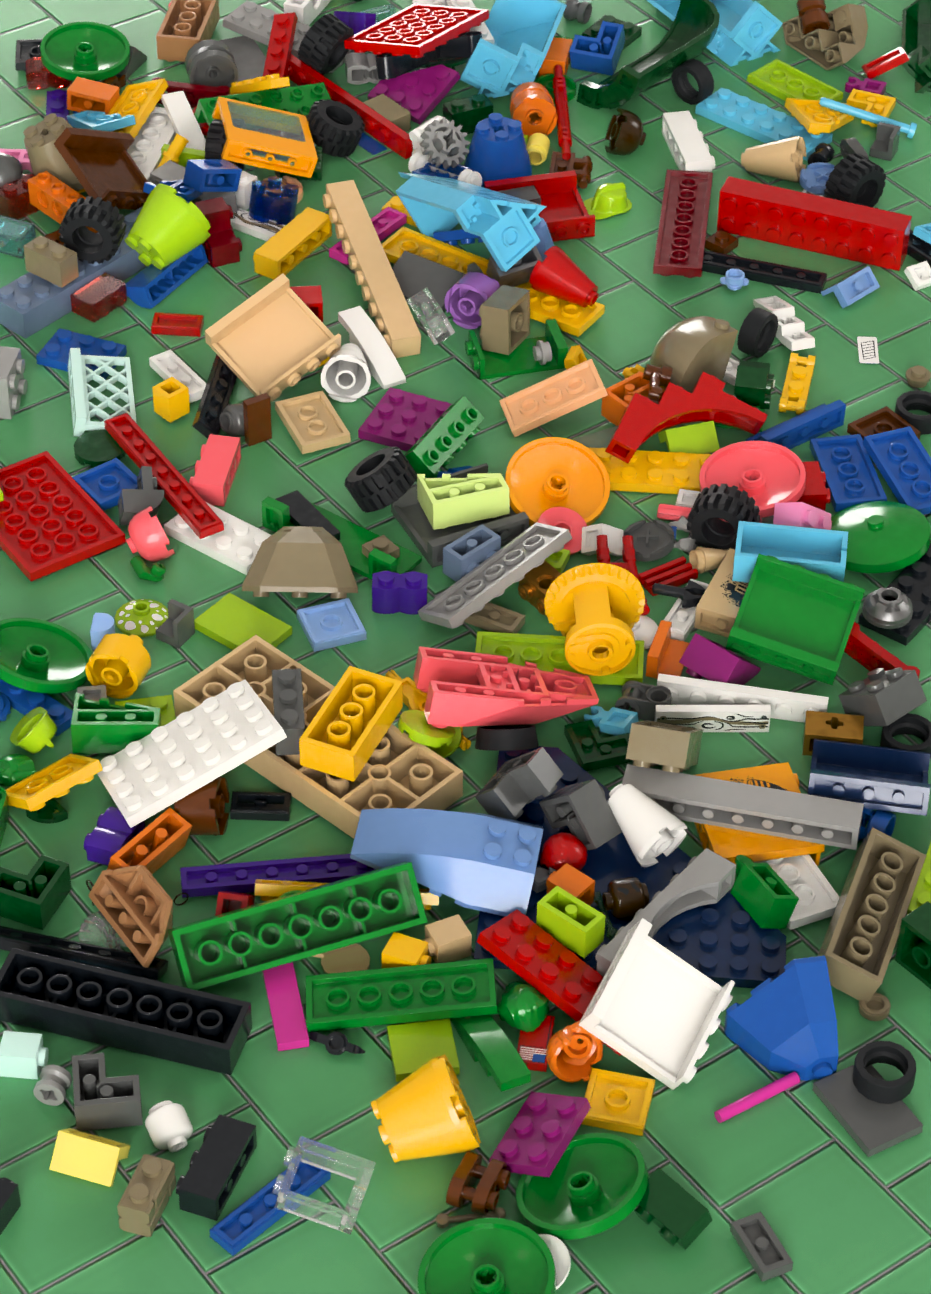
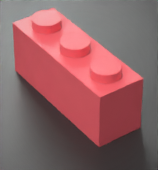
M210 434L207 443L201 447V459L196 461L195 476L190 477L189 484L205 502L211 505L225 506L241 460L240 437Z

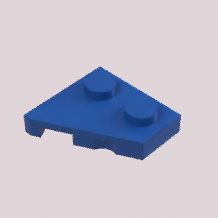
M183 179L160 181V184H166L176 189L177 193L175 195L182 197L188 203L203 194V192H198L184 183ZM145 182L143 192L150 194L156 185Z

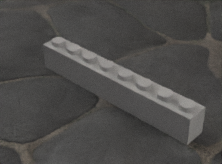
M630 764L626 766L622 784L633 785L680 820L853 850L857 849L862 823L863 803L684 773L667 772Z

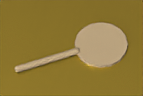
M356 943L311 956L321 958V966L326 974L368 970L370 967L368 951Z

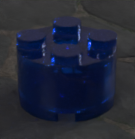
M270 176L265 181H252L249 216L262 223L268 224L269 220H277L276 225L288 224L296 215L299 187L294 184L283 183L281 178Z

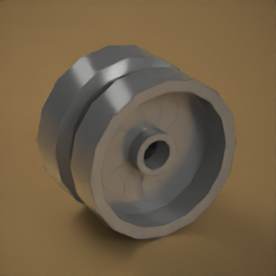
M214 39L202 40L194 44L188 51L185 58V66L190 84L214 87L225 85L230 88L231 83L237 82L238 69L234 62L233 54L222 41Z

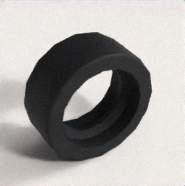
M689 59L676 67L672 73L674 91L680 99L690 105L700 103L709 97L714 90L712 74L701 61ZM687 72L697 81L699 92L689 83Z
M759 307L754 308L744 319L740 328L737 342L738 349L753 357H762L769 350L775 339L778 329L777 316Z
M916 390L908 391L899 396L896 402L895 413L921 432L920 435L930 434L931 393ZM910 410H922V411L928 412V413H930V414H929V415H916V414L910 413V412H908V411H910Z
M907 713L890 725L883 726L880 747L931 753V722L920 715ZM909 734L920 738L923 743L919 745H906L896 741L893 737Z
M875 1041L866 1044L858 1051L853 1068V1083L859 1093L867 1099L878 1103H894L903 1100L910 1094L915 1081L916 1061L906 1048L891 1041ZM875 1063H887L899 1069L903 1076L893 1081H882L870 1075L865 1068Z

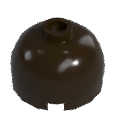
M618 108L619 115H613L608 126L606 139L610 141L609 146L605 145V150L611 154L625 156L633 153L639 145H643L646 133L643 132L641 119L635 113Z

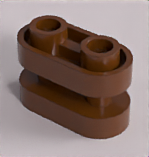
M467 1151L450 1181L446 1204L461 1208L465 1200L472 1201L471 1211L473 1213L486 1216L489 1210L494 1212L499 1201L500 1190H506L509 1184L511 1171L507 1170V1163L492 1159L488 1167L481 1165L482 1155ZM477 1178L481 1179L477 1187L473 1188Z

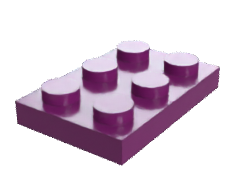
M531 1092L488 1160L489 1163L492 1159L506 1162L507 1170L511 1171V1173L549 1178L591 1108L588 1099Z

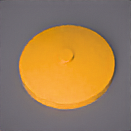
M561 437L540 438L522 446L509 461L504 478L510 488V507L515 514L525 512L529 517L530 526L538 522L539 517L544 511L553 507H565L577 512L584 519L587 526H590L603 513L610 494L609 475L600 458L583 444Z

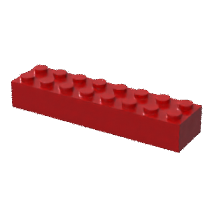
M728 176L720 190L717 231L721 230L730 234L900 271L907 256L912 216Z

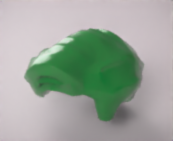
M520 981L509 983L505 988L504 994L501 995L502 999L497 1003L500 1019L506 1021L511 1027L525 1032L534 1031L541 1025L549 1013V999L535 988Z

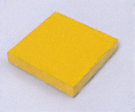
M592 1068L584 1097L588 1099L591 1108L581 1124L643 1136L656 1080Z

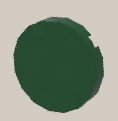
M92 430L84 433L74 443L76 460L84 466V463L89 464L91 468L114 458H118L121 461L120 458L126 455V452L107 430Z

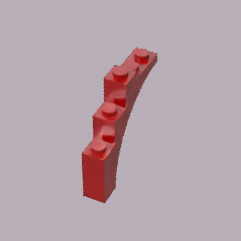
M703 371L691 393L683 387L669 382L658 404L651 401L648 397L641 396L635 392L605 452L629 463L636 450L651 436L663 429L681 423L698 421L708 422L714 420L716 423L738 427L756 435L765 423L768 415L761 412L758 408L737 399L734 395L724 392L723 389L726 383Z

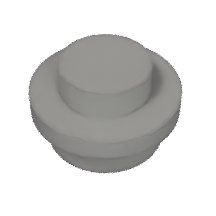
M538 340L536 346H533L534 359L539 361L540 365H546V362L552 360L550 343L543 342V340Z

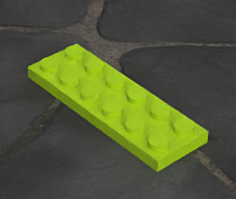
M477 631L475 653L505 656L508 658V663L521 666L525 665V661L535 663L537 668L542 671L553 672L554 668L582 674L573 669L566 660L564 651L566 636ZM635 640V655L632 661L622 670L606 676L587 675L592 684L623 686L627 681L643 683L644 641Z

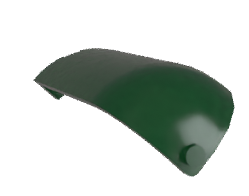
M680 0L676 18L668 33L657 46L598 84L587 80L582 81L579 85L577 102L598 110L601 108H617L673 73L676 67L685 61L698 57L711 43L718 29L720 14L715 5L709 0Z

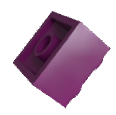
M697 633L694 634L679 663L688 667L685 672L696 679H701L703 676L710 681L745 685L761 670L760 667L738 654L725 649L726 647Z

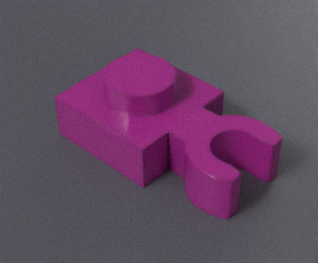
M849 77L848 82L845 83V92L851 93L853 89L883 95L886 91L887 82L865 78L862 81L856 77Z

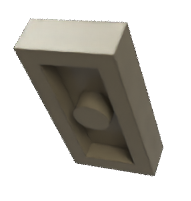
M488 602L481 611L473 613L466 618L465 623L490 632L518 633L525 624V615Z

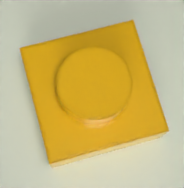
M580 345L571 346L564 360L566 370L587 361Z

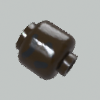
M633 876L611 880L608 883L607 892L602 893L603 906L606 911L610 910L616 919L634 917L639 909H644L649 904L647 886L644 882L641 883L638 878Z

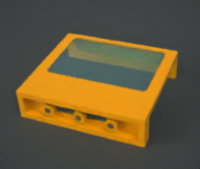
M218 97L212 118L222 120L227 138L221 153L222 159L297 176L312 177L318 157L305 115Z

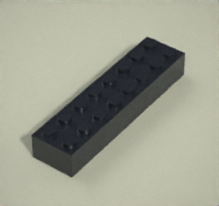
M16 948L11 949L0 969V1021L228 1075L232 1074L252 1030L251 1003Z

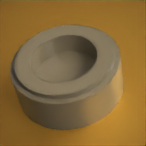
M875 992L867 1004L865 1000H859L858 1010L864 1018L870 1021H881L888 1017L891 1004L886 996Z

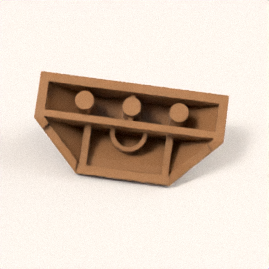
M143 865L103 870L88 896L141 965L148 968L169 936L168 930L172 929L173 900Z

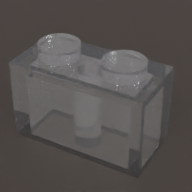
M428 288L423 289L406 300L434 346L456 333Z

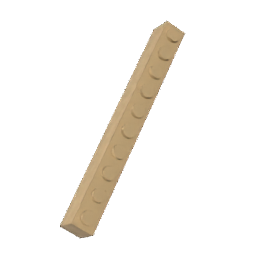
M354 180L326 184L323 204L325 209H329L331 223H335L336 235L338 239L342 240L343 252L348 254L349 266L351 270L354 269L356 283L362 287L363 300L368 301L370 317L375 318V326L384 337L395 358L420 354L421 334Z

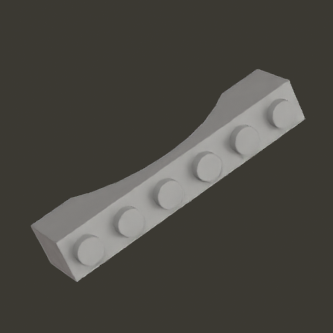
M707 848L698 857L694 856L680 874L677 873L672 877L669 885L663 891H658L644 909L641 908L636 912L633 920L626 927L622 926L607 945L603 944L599 948L595 957L597 961L596 971L603 977L605 976L628 931L642 918L653 925L648 933V936L653 938L657 931L673 917L686 910L717 903L732 889L735 883L736 864Z

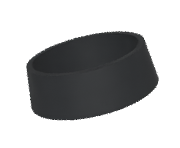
M535 725L477 727L475 749L508 751L539 747Z

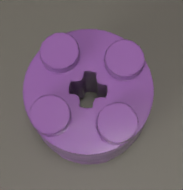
M467 272L446 293L444 300L447 313H451L454 317L452 320L458 326L465 329H476L481 326V317L479 316L481 304L500 288V284L497 280L491 279L485 274Z

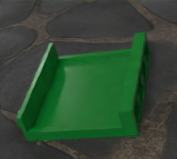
M759 554L725 649L833 685L865 589L859 588L853 583H845L833 579L827 574H818L806 570L800 565H792L780 561L774 556Z

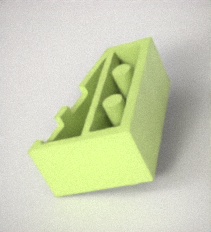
M501 473L467 474V478H451L450 474H442V478H425V474H417L418 501L433 530L510 514V488Z

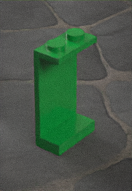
M556 319L546 320L545 336L525 339L510 355L482 350V345H479L474 330H469V339L465 341L466 355L471 356L472 369L477 371L480 380L565 368L564 360L568 354V346ZM538 340L549 342L551 346L552 360L546 362V365H540L539 361H535L533 356V346H536Z

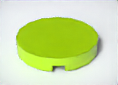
M420 710L402 712L397 723L400 732L403 733L404 730L408 732V738L412 741L434 748L441 747L442 743H445L446 746L451 745L456 733L452 726L436 728L428 724L424 711Z

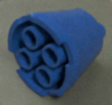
M491 113L489 118L481 120L476 125L469 147L470 152L467 154L464 166L478 170L481 174V187L484 188V181L532 176V165L522 131V123L519 120L502 117L500 113Z

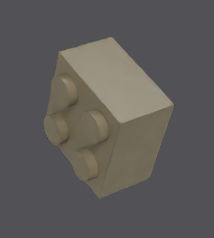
M502 285L481 304L479 309V316L481 317L479 337L482 340V350L510 355L530 335V290Z

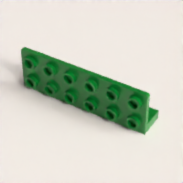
M324 82L218 96L305 115L306 118L314 102L321 99L331 100ZM218 97L199 99L194 114L198 124L208 123V126H210L214 120L212 114ZM244 125V127H245L246 130H251V131H256V132H257V131H264L263 129H258V128L249 127V126H245V125Z
M269 496L262 501L263 527L277 532L284 526H294L290 522L288 505ZM311 503L340 531V540L338 541L343 546L352 571L372 580L373 573L382 571L398 574L411 572L422 562L421 555L396 543L394 544L400 548V557L395 558L374 548L367 558L362 554V545L379 537V535Z

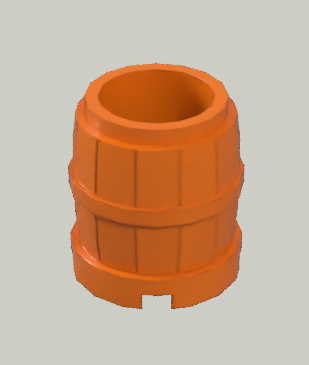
M525 82L514 89L511 94L509 108L511 118L522 123L523 134L528 135V138L534 133L549 135L556 127L557 113L553 98L548 90L537 82Z

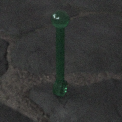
M600 891L594 892V903L597 904L599 911L605 915L606 935L609 939H613L618 930L613 928L602 902Z

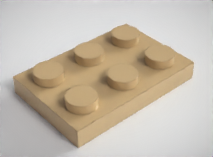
M323 390L275 402V411L302 454L351 442L348 429Z

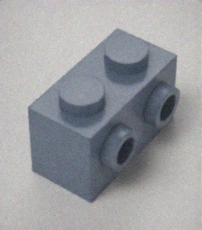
M481 524L443 548V573L457 582L501 549V536Z

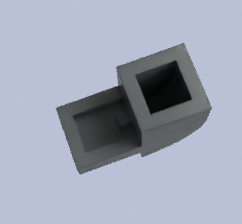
M141 466L137 477L138 489L121 490L118 500L119 525H129L134 515L149 506L153 509V512L149 513L151 517L158 514L164 497V490H157V478L152 476L151 466Z

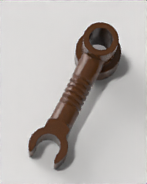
M646 364L643 379L650 380L648 398L658 404L659 395L662 394L660 386L667 387L671 379L672 368L663 365L657 367Z

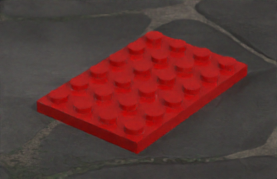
M413 4L345 39L344 46L345 49L354 50L355 53L372 51L375 55L391 53L392 56H402L405 54L410 55L411 58H420L424 56V53L434 51L437 46L447 44L448 40L458 38L459 34L469 32L472 27L480 26L483 21L489 19V10Z
M48 451L0 469V489L4 496V501L0 502V547L30 581L42 578L126 543L125 533Z

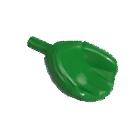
M10 754L0 758V785L11 787L36 773L33 760L24 754Z

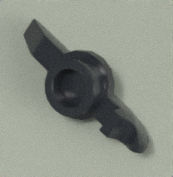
M335 1031L328 1036L317 1032H310L309 1039L325 1044L326 1050L332 1055H340L345 1051L355 1054L365 1053L361 1047L349 1043L345 1034Z

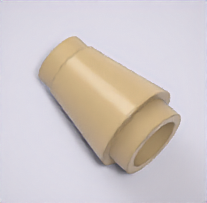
M697 547L695 550H691L689 562L692 564V569L696 568L699 571L698 573L702 574L719 568L728 549Z

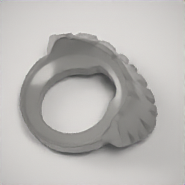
M684 516L678 521L668 523L670 526H676L677 530L690 533L687 530V518ZM690 536L681 538L678 542H675L674 548L691 552V550H695L697 547L695 544L696 540L691 539Z

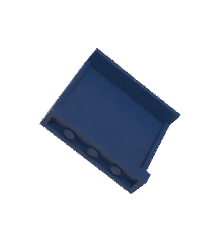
M814 739L808 794L863 803V808L927 816L931 784H928L931 753Z

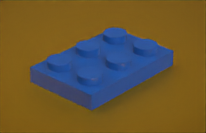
M59 328L36 355L37 364L68 372L70 348H80L81 355L124 357L127 354L126 345ZM85 364L92 371L99 368L93 364ZM103 372L100 376L106 380L109 374Z

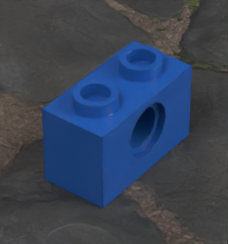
M188 159L183 182L198 192H237L242 169L224 159Z

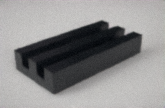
M232 791L230 819L289 821L291 793Z

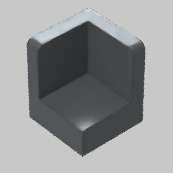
M879 122L876 140L870 148L869 156L892 161L898 150L901 127Z
M171 599L168 602L169 618L156 630V639L179 649L195 633L194 610L190 606Z

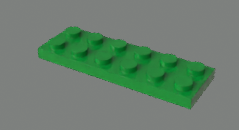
M493 958L306 976V1025L308 1032L498 1014Z

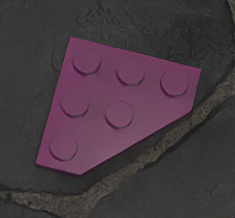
M441 64L405 73L392 79L380 80L367 96L368 99H372L384 93L385 96L387 95V97L393 99L398 105H401V107L406 108L410 112L411 121L421 125L461 77L458 71Z

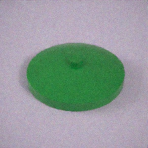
M73 22L58 26L48 32L41 41L40 55L43 65L50 72L61 78L74 81L76 77L99 81L117 75L127 66L130 60V45L127 38L111 26L96 22Z
M892 501L864 502L847 507L831 517V530L848 532L846 569L854 572L886 573L905 568L919 560L927 552L931 543V530L927 518L920 511L902 503Z
M9 618L0 621L1 680L24 690L49 694L75 690L88 680L85 667L92 652L79 636L60 625L40 619Z
M610 1133L577 1135L572 1138L549 1178L526 1174L521 1175L516 1189L517 1206L524 1222L538 1234L552 1235L560 1240L589 1237L618 1224L637 1207L647 1189L648 1169L640 1150L635 1144L624 1137Z
M503 1218L474 1219L452 1227L439 1236L428 1248L418 1271L419 1294H555L557 1281L553 1256L543 1239L527 1226Z

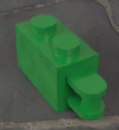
M738 855L735 859V883L730 893L761 929H786L799 898L768 863H754L750 858Z

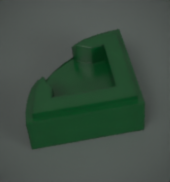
M54 798L46 801V805L37 811L31 812L26 810L28 818L40 823H57L68 819L67 810Z

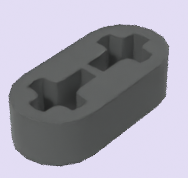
M855 137L841 140L840 150L843 158L857 153L869 159L866 150Z

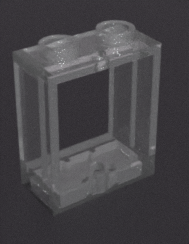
M300 1136L296 1148L289 1146L283 1163L284 1166L288 1167L286 1174H279L272 1193L278 1195L275 1208L351 1235L376 1162ZM301 1162L355 1181L345 1210L290 1191Z

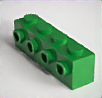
M462 396L445 410L404 456L417 474H425V478H436L438 473L442 471L440 467H445L455 458L453 452L458 453L468 443L465 439L472 438L480 430L478 425L483 421L484 417L465 396Z

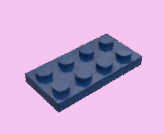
M911 426L865 436L862 444L898 502L915 508L923 515L931 513V458Z
M861 434L810 439V450L814 460L819 462L821 472H825V488L830 489L831 503L835 512L859 503L887 501L886 494L871 458L862 444Z

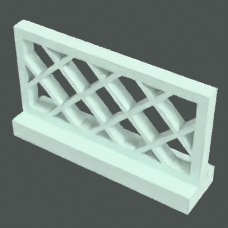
M70 348L67 367L73 436L80 437L84 434L85 430H106L104 426L105 420L128 413L136 422L130 357L81 355L80 348ZM85 364H93L99 368L92 371ZM113 365L124 366V369L120 372H117L111 367ZM106 372L112 377L105 380L100 374ZM94 380L97 383H99L100 386H98L97 388H93L88 384V382ZM119 381L122 384H124L125 387L120 390L113 384ZM107 389L114 395L108 398L101 392ZM95 397L102 403L96 406L89 400ZM121 398L128 404L121 407L115 401ZM110 407L116 412L109 415L103 409ZM98 415L103 421L94 422L90 421V418Z

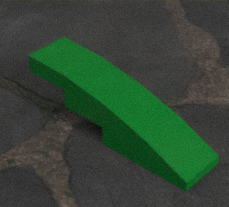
M490 1015L450 1018L474 1062H480L487 1077L492 1076L501 1092L531 1082V1072L504 1031Z

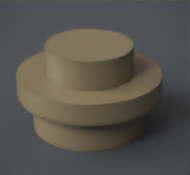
M917 365L906 371V379L910 386L923 388L930 381L931 373L925 367Z

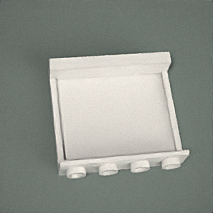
M642 918L625 936L578 1025L674 1090L683 1082L689 1083L697 1071V1067L694 1066L696 1060H699L707 1051L709 1043L706 1040L719 1027L721 1019L718 1016L732 1001L733 996L730 992L735 982L731 980L723 987L718 985L649 937L648 933L653 925Z

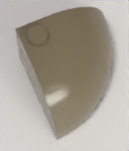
M709 316L687 318L673 325L661 336L654 347L649 364L657 367L663 365L672 368L670 382L683 387L688 392L692 391L703 371L723 381L738 330L732 328L729 322L722 319H715Z

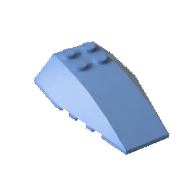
M413 808L362 809L350 858L376 870L402 862H412L417 883L430 888L429 892L441 897L444 894L455 899V904L464 908L500 916H507L516 909L526 915L539 856L543 826L484 813Z

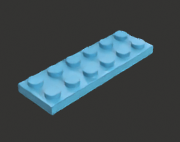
M720 88L696 105L695 114L763 143L793 136L803 137L806 146V157H803V160L806 161L815 152L818 144H830L832 142V133L810 134L796 118L769 108L765 104L750 100L746 96L738 95L726 88Z

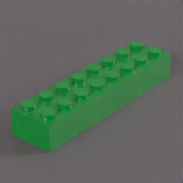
M402 862L169 929L168 934L182 986L198 990L424 924L428 921L412 862Z

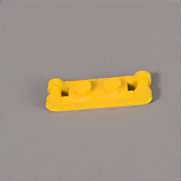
M791 352L778 412L795 411L798 415L805 412L816 356L808 355V357L799 356V353Z

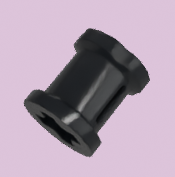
M826 143L818 144L815 152L808 158V165L818 162H830L834 158L835 151L833 147Z

